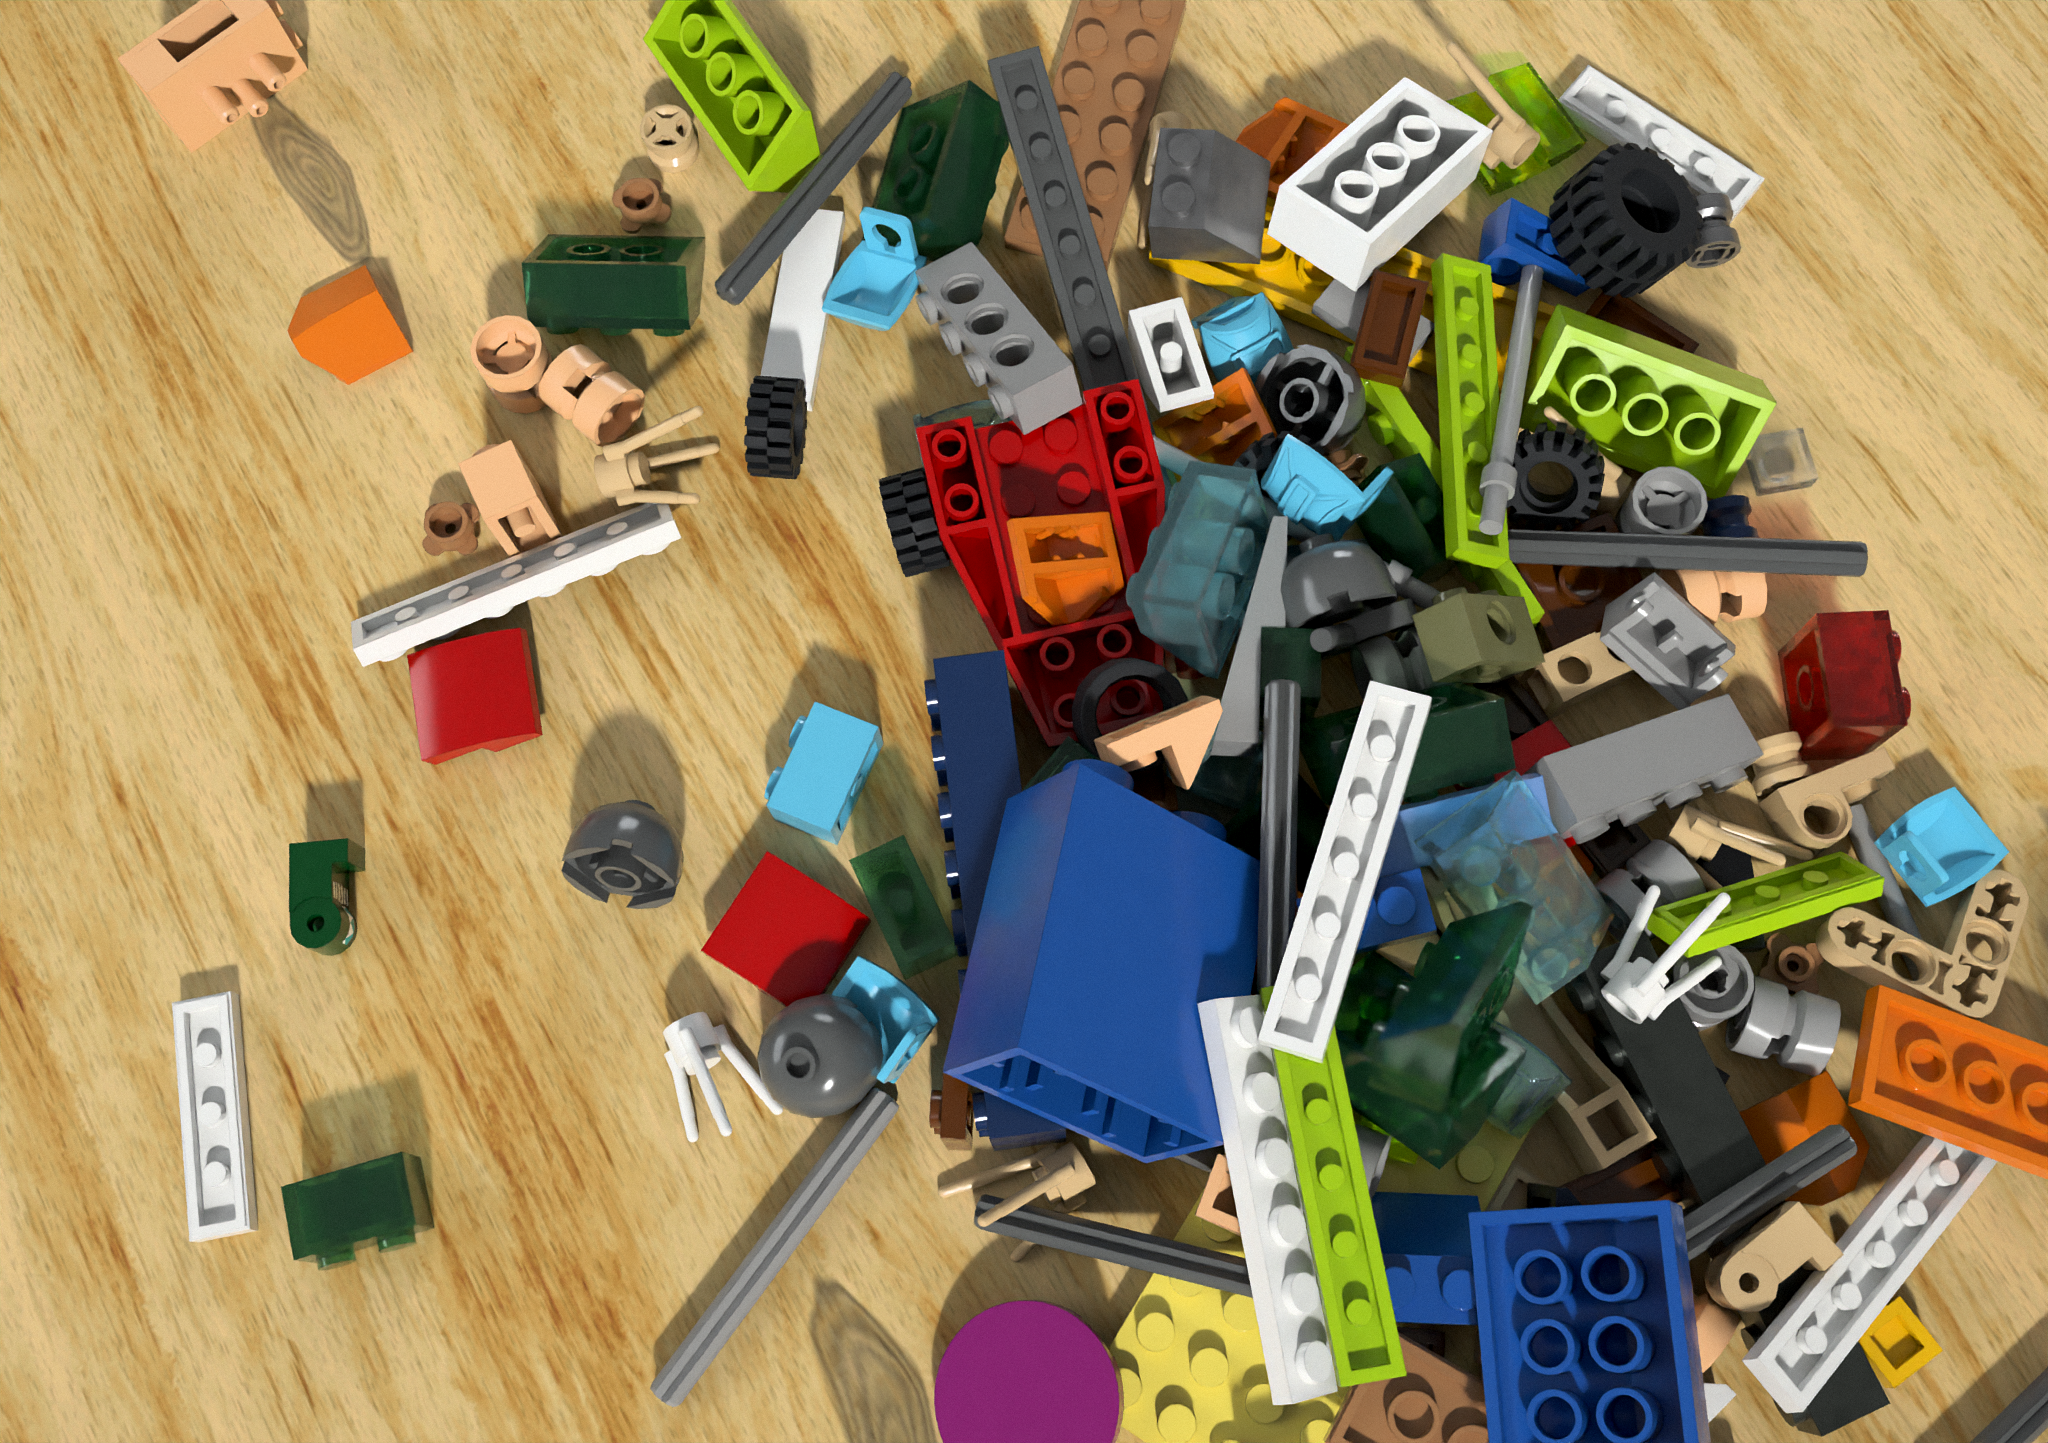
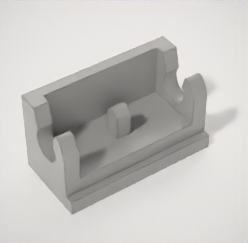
M1655 572L1605 607L1599 640L1678 710L1690 707L1692 702L1717 687L1728 676V673L1720 666L1735 655L1736 645Z

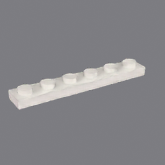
M644 503L351 622L353 650L363 667L379 660L382 662L391 661L402 656L409 648L431 639L442 640L456 634L463 626L483 618L493 619L503 616L515 605L537 596L549 597L555 595L569 583L589 575H604L615 569L621 562L641 554H656L668 547L671 542L681 538L668 504Z
M1371 680L1369 682L1260 1030L1258 1042L1261 1045L1323 1063L1432 702V697Z
M1261 995L1218 998L1197 1003L1273 1405L1295 1404L1338 1392L1271 1047L1261 1045L1258 1042L1265 1018Z
M1926 1134L1920 1139L1835 1244L1844 1255L1827 1270L1813 1271L1742 1359V1362L1785 1413L1803 1412L1998 1161Z

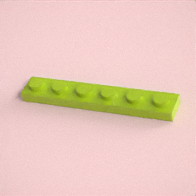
M1442 253L1431 265L1446 559L1498 569L1510 560L1507 511L1505 512L1501 533L1487 535L1479 529L1483 497L1479 493L1482 469L1490 462L1500 402L1491 265Z
M1355 344L1346 348L1344 359L1349 363ZM1361 378L1365 388V413L1368 416L1367 423L1373 438L1380 446L1386 445L1397 461L1396 469L1400 480L1408 490H1415L1426 506V518L1433 531L1438 536H1445L1441 452L1398 387ZM1508 560L1498 569L1455 561L1462 576L1468 582H1475L1481 592L1498 590L1501 596L1524 597L1535 629L1545 612L1511 560Z
M1274 986L1264 987L1259 990L1264 1016ZM1334 1025L1323 1063L1271 1048L1336 1382L1339 1387H1347L1407 1376Z

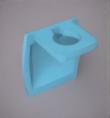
M864 207L859 217L865 241L862 240L835 275L827 292L822 310L838 319L861 327L887 331L896 323L911 302L919 286L915 271L926 266L927 258L918 255L912 223L907 217L871 207ZM882 224L891 227L899 234L901 241L895 247L889 246L887 239L878 232L876 225Z
M1263 292L1254 296L1233 297L1191 320L1193 327L1200 329L1208 361L1218 382L1239 369L1245 368L1255 386L1257 376L1272 357L1280 352L1286 354L1294 349L1280 317Z
M1288 434L1261 479V488L1266 490L1271 499L1278 504L1277 510L1284 516H1288V519L1294 524L1298 525L1301 522L1305 527L1318 535L1330 533L1333 535L1335 542H1337L1376 500L1394 471L1387 466L1362 492L1325 457Z
M1955 786L1929 797L1914 806L1889 826L1874 842L1876 847L1925 907L1941 902L1976 883L2009 853L2008 849Z
M860 955L857 956L831 994L847 998L858 1006L856 1009L863 1013L868 1022L872 1021L879 1031L884 1056L881 1071L876 1078L883 1084L887 1082L895 1084L940 1020L928 1004L902 980Z

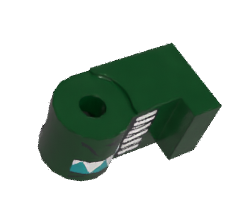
M348 838L289 844L290 929L297 943L319 954L330 956L340 954L351 946L356 938L358 928L355 917L349 911V873L365 871V848Z

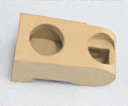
M1593 632L1543 654L1545 662L1526 670L1520 677L1528 694L1550 720L1563 714L1569 707L1599 692L1608 690L1636 674L1628 664L1599 640L1601 632Z
M1782 1201L1771 1208L1712 1259L1705 1273L1706 1289L1711 1298L1722 1307L1743 1312H1759L1769 1307L1776 1298L1778 1284L1783 1282L1801 1265L1806 1270L1825 1271L1844 1254L1799 1201Z

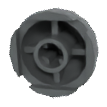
M1309 344L1298 345L1297 347L1299 348L1293 349L1286 354L1280 352L1272 357L1257 376L1255 388L1277 432V437L1282 431H1292V436L1297 439L1303 434L1311 438L1307 445L1312 449L1320 445L1325 451L1323 457H1326L1344 448L1360 429L1366 411L1365 388L1357 370L1339 354Z
M1330 533L1315 536L1299 545L1301 555L1287 563V567L1282 575L1280 590L1286 610L1285 627L1290 638L1310 637L1312 632L1318 628L1332 626L1349 618L1353 619L1397 601L1395 583L1384 560L1368 545L1355 540L1335 542L1333 535Z
M627 800L625 802L601 805L589 811L577 822L563 853L562 861H564L561 871L564 878L573 887L595 900L607 903L610 893L633 896L626 908H658L671 902L675 895L682 875L684 854L678 832L663 815L656 812L655 808L646 802Z
M821 994L796 1000L778 1012L761 1035L757 1056L761 1081L772 1099L790 1113L809 1118H822L842 1114L862 1101L868 1091L873 1089L878 1079L876 1077L881 1071L884 1056L880 1034L872 1021L868 1022L863 1013L856 1009L858 1006L849 999L830 994Z

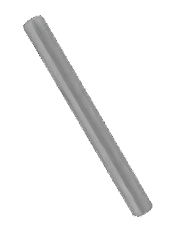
M875 1087L869 1091L652 1382L650 1389L662 1402L671 1407H676L689 1394L897 1113L899 1105L891 1096Z

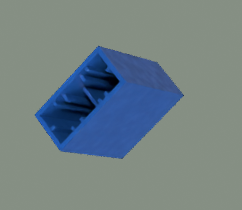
M1079 759L1067 763L1063 767L1062 772L1007 799L943 1073L1144 1163L1224 1145L1197 1003L1218 998L1251 995L1258 946L1260 861L1226 843L1227 830L1217 820L1195 812H1169L1133 792L1134 780L1121 767L1101 760Z

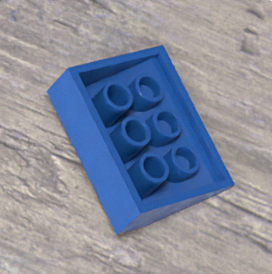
M1671 1200L1468 1212L1489 1443H1711L1681 1205Z

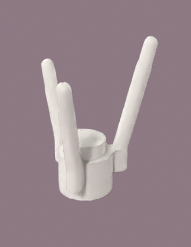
M1650 886L1614 958L1600 973L1608 981L1601 989V993L1608 1003L1623 1016L1635 1023L1641 1024L1647 1016L1652 1020H1656L1671 1002L1719 968L1722 964V959L1719 956H1712L1668 988L1663 989L1669 982L1665 973L1729 904L1731 900L1729 894L1720 893L1654 964L1643 957H1638L1634 963L1628 962L1660 895V888L1658 886Z
M697 1012L675 1021L663 1031L664 1038L670 1049L664 1056L672 1071L688 1141L696 1142L699 1134L686 1072L688 1075H696L720 1133L726 1137L732 1133V1126L727 1117L726 1110L709 1072V1069L721 1060L718 1053L720 1050L773 1114L779 1115L783 1112V1107L772 1099L762 1083L761 1077L732 1043L724 1024L713 1027L707 1013Z

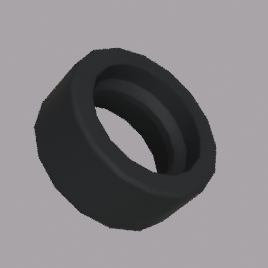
M1130 657L1109 660L1089 672L1077 687L1071 707L1073 731L1082 748L1096 760H1101L1094 743V739L1103 736L1097 726L1096 711L1100 698L1114 684L1133 679L1147 683L1157 691L1163 703L1164 711L1188 701V697L1179 680L1163 666ZM1161 749L1155 751L1158 758L1155 762L1128 773L1149 771L1165 763Z

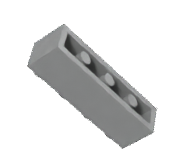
M1728 693L1544 756L1523 775L1534 772L1543 775L1554 831L1553 835L1545 836L1548 844L1550 845L1572 836L1576 844H1580L1606 832L1610 828L1608 823L1620 819L1623 826L1627 827L1646 819L1657 811L1655 807L1657 805L1666 803L1670 810L1682 807L1685 803L1688 804L1703 794L1701 789L1711 786L1715 793L1726 791L1747 779L1748 776L1744 769L1764 754Z

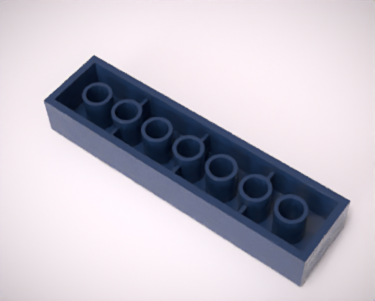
M1004 650L933 659L935 679L924 680L927 709L931 718L932 731H942V735L931 736L934 768L937 771L939 787L948 786L949 791L937 793L940 822L944 830L945 842H955V850L944 851L947 882L951 890L952 900L961 899L962 909L951 910L955 946H957L959 958L968 957V962L1008 798L1022 792ZM967 969L958 970L960 996ZM986 1091L972 1093L976 1130L979 1131V1137L989 1136L994 1151L1066 1142L1065 1127Z

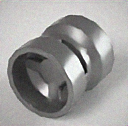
M1722 193L1698 195L1696 198L1699 206L1696 207V210L1702 215L1703 226L1698 229L1702 237L1700 244L1694 248L1696 252L1685 263L1692 268H1710L1735 258L1740 253L1741 245L1738 232L1730 227L1729 222L1732 220L1733 210L1729 197Z

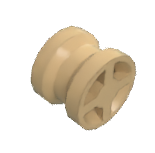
M660 105L649 110L642 118L640 125L641 137L647 147L648 157L654 167L663 172L676 173L682 172L693 165L698 158L700 150L692 120L684 109L676 105ZM669 140L670 142H674V144L665 145L663 144V141Z
M1798 732L1780 733L1756 741L1764 754L1750 765L1753 767L1756 775L1752 785L1757 796L1770 795L1780 787L1814 775L1811 766L1801 760L1799 750L1802 742Z

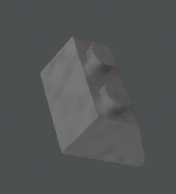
M1160 127L1148 223L1152 258L1260 264L1271 162L1216 130Z

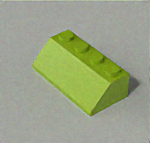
M666 0L645 34L644 42L748 191L790 193L820 156L810 109L731 0Z
M1557 304L1532 355L1527 374L1519 428H1528L1530 432L1535 433L1537 424L1547 422L1548 431H1555L1556 426L1544 415V409L1551 406L1576 429L1578 427L1586 432L1585 438L1589 441L1594 439L1599 446V451L1610 461L1642 473L1657 467H1676L1688 471L1700 481L1707 497L1716 499L1726 495L1777 402L1763 380Z

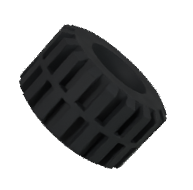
M1617 143L1609 146L1556 191L1553 196L1555 202L1549 208V217L1554 221L1549 226L1551 236L1557 239L1559 245L1556 246V249L1560 256L1565 257L1569 262L1570 266L1568 268L1576 276L1580 274L1585 279L1586 285L1594 290L1600 287L1603 293L1608 296L1615 297L1620 293L1623 298L1633 297L1637 293H1643L1687 261L1696 252L1694 248L1701 241L1702 235L1698 229L1703 226L1702 215L1696 210L1699 203L1695 194L1690 192L1688 181L1683 175L1680 176L1674 169L1675 165L1667 158L1662 160L1658 157L1656 151L1648 147L1642 150L1635 143H1627L1624 146Z

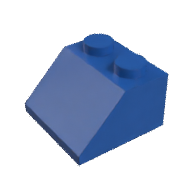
M1375 1192L1371 1204L1396 1323L1478 1326L1468 1212H1481L1478 1196Z

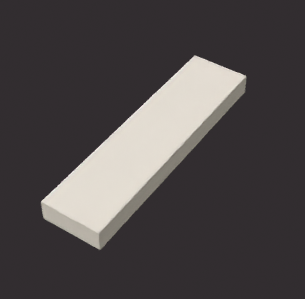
M1587 65L1558 99L1554 111L1608 146L1617 143L1622 146L1627 143H1635L1642 150L1648 147L1656 151L1659 158L1662 160L1667 158L1675 165L1674 169L1680 176L1683 175L1689 183L1688 188L1690 192L1695 194V196L1707 193L1727 195L1733 210L1730 224L1757 192L1765 179L1590 65Z
M818 209L783 251L761 376L798 378L803 380L804 388L806 389L805 402H807V411H813L829 320V314L823 312L822 306L829 287L837 274L846 222L844 212Z
M228 991L172 1002L189 1241L203 1242L258 1231L239 994Z

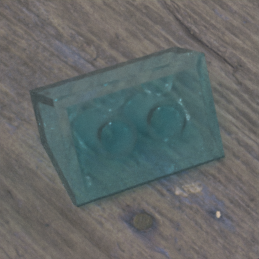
M1190 460L1180 483L1176 482L1171 488L1168 509L1160 526L1155 527L1149 536L1147 554L1139 572L1132 574L1127 585L1126 601L1132 609L1140 633L1206 677L1216 679L1219 677L1246 613L1270 528L1255 469Z
M1512 770L1414 841L1511 984L1535 1005H1538L1588 969L1614 918V914L1517 771Z

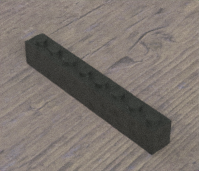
M1645 930L1642 932L1628 962L1634 963L1638 957H1643L1653 964L1659 959ZM1620 941L1564 967L1563 969L1568 977L1564 983L1565 989L1575 1009L1581 1014H1587L1597 1034L1593 1037V1044L1600 1060L1609 1070H1616L1620 1081L1657 1138L1651 1141L1656 1147V1150L1651 1152L1652 1162L1661 1179L1668 1186L1674 1185L1675 1189H1678L1685 1207L1682 1209L1683 1217L1766 1166V1163L1680 998L1678 997L1671 1002L1656 1020H1652L1647 1016L1641 1024H1638L1623 1016L1603 997L1601 989L1608 981L1600 973L1614 958L1622 942ZM1670 979L1668 984L1663 988L1664 990L1668 988L1670 985H1672ZM1765 1213L1707 1249L1711 1260ZM1801 1265L1783 1282L1779 1283L1776 1298L1769 1307L1759 1312L1738 1311L1745 1325V1328L1741 1329V1336L1748 1351L1814 1270H1806ZM1859 1342L1855 1344L1803 1412L1785 1413L1773 1399L1781 1416L1790 1426H1796L1798 1431L1821 1437L1890 1404Z

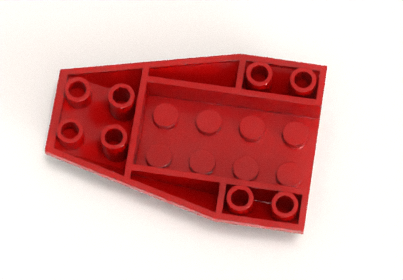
M1139 379L1085 390L1082 395V405L1026 435L1021 432L1013 420L974 429L971 416L915 428L940 539L997 650H1004L1006 668L1048 749L1079 742L1073 731L1071 707L1077 687L1092 669L1112 659L1130 657L1163 666L1165 484ZM1109 512L1124 587L1117 594L1111 596L1085 621L1063 626L1051 625L1022 599L1007 521L1013 518ZM1135 679L1120 681L1109 687L1100 698L1096 711L1097 726L1104 736L1163 712V703L1157 691L1147 683Z

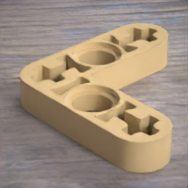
M2000 869L1991 870L1963 891L1943 951L1863 910L1853 907L1841 908L1822 922L1816 930L1815 942L1818 951L1826 961L1874 987L1880 984L1979 1021L1990 1014L1997 1004L2028 909L2029 896L2026 887L2013 874ZM1988 891L1997 894V904L2002 907L1990 919L1983 917L1990 912L1994 901V896ZM1843 928L1852 933L1851 942L1856 945L1855 947L1851 948L1844 943L1846 937L1841 931ZM1967 934L1980 936L1988 943L1992 951L1991 961L1981 960L1970 952L1966 944ZM1876 944L1882 947L1878 952L1877 949L1873 948ZM1893 954L1905 955L1915 963L1919 972L1917 981H1910L1898 975L1892 965ZM1969 976L1975 979L1968 983L1964 994V999L1971 1004L1966 1007L1960 1003L1961 993L1955 988L1965 982Z

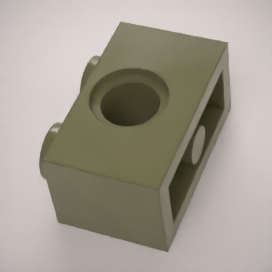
M1460 587L1435 595L1431 599L1433 606L1412 615L1433 682L1498 683L1545 662L1524 597L1501 596L1498 590H1487L1471 594L1467 593L1466 588Z

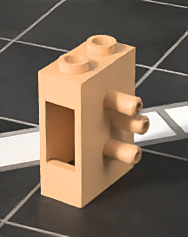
M200 0L117 58L162 120L191 153L248 112L253 117L265 115L269 109V103L266 99L308 70L297 52V49L303 46L301 40L284 19L278 20L284 12L276 0Z

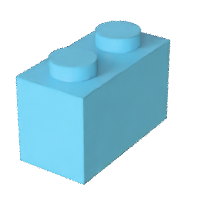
M814 702L808 717L801 715L792 729L789 747L793 749L784 768L776 767L768 780L764 797L769 800L766 806L774 820L838 845L884 744L879 727Z

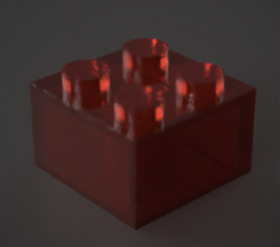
M1889 610L1816 613L1778 651L1789 731L1798 732L1802 742L1799 754L1802 761L1854 759L1874 751L1908 725L1907 720L1911 713V698L1907 688L1901 686L1898 668L1902 649L1901 640L1898 632L1892 630Z

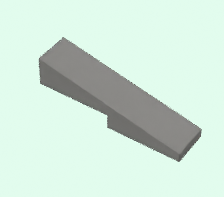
M1273 516L1222 696L1221 706L1223 712L1210 740L1207 755L1254 757L1259 743L1261 645L1280 646L1285 631L1286 610L1280 589L1282 575L1287 567L1288 516Z

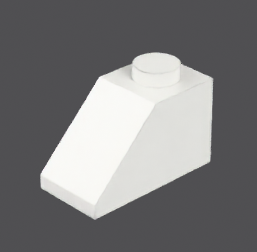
M1179 297L1129 310V348L1142 388L1158 411L1161 413L1213 399L1214 391L1183 298Z

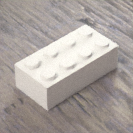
M1404 77L1279 186L1267 235L1351 290L1356 291L1373 275L1375 269L1379 270L1476 179L1493 130Z

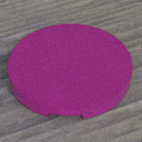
M1019 1300L999 1304L981 1312L967 1322L955 1335L939 1365L934 1390V1407L938 1430L943 1443H1116L1123 1420L1124 1391L1120 1370L1115 1357L1111 1355L1097 1332L1082 1319V1316L1052 1302Z

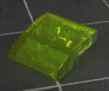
M1530 62L1491 74L1487 80L1511 109L1540 134V141L1533 153L1515 169H1510L1502 161L1493 170L1485 163H1481L1476 177L1487 193L1492 196L1555 166L1582 149L1588 140ZM1477 91L1446 101L1486 127L1496 116L1478 95Z

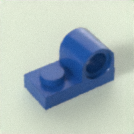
M1511 197L1483 220L1477 262L1491 265L1493 283L1501 286L1515 285L1520 282L1523 267L1537 265L1543 269V280L1575 297L1591 288L1585 284V279L1580 274L1576 276L1568 268L1570 266L1569 262L1565 257H1561L1557 251L1556 246L1559 244L1557 239L1551 236L1549 227L1554 222L1551 218Z

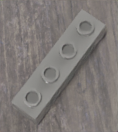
M972 242L915 271L922 291L921 294L916 296V302L923 317L930 326L935 323L939 324L941 337L953 356L959 353L962 354L963 363L973 383L977 387L986 385L990 401L1002 420L1010 417L1021 432L1026 435L1083 404L1072 362Z

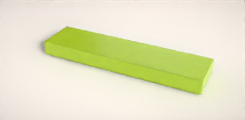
M1839 851L1654 908L1648 919L1647 929L1671 946L1720 893L1729 894L1731 898L1729 904L1683 954L1689 958L1880 897L1883 892L1884 877L1844 852Z

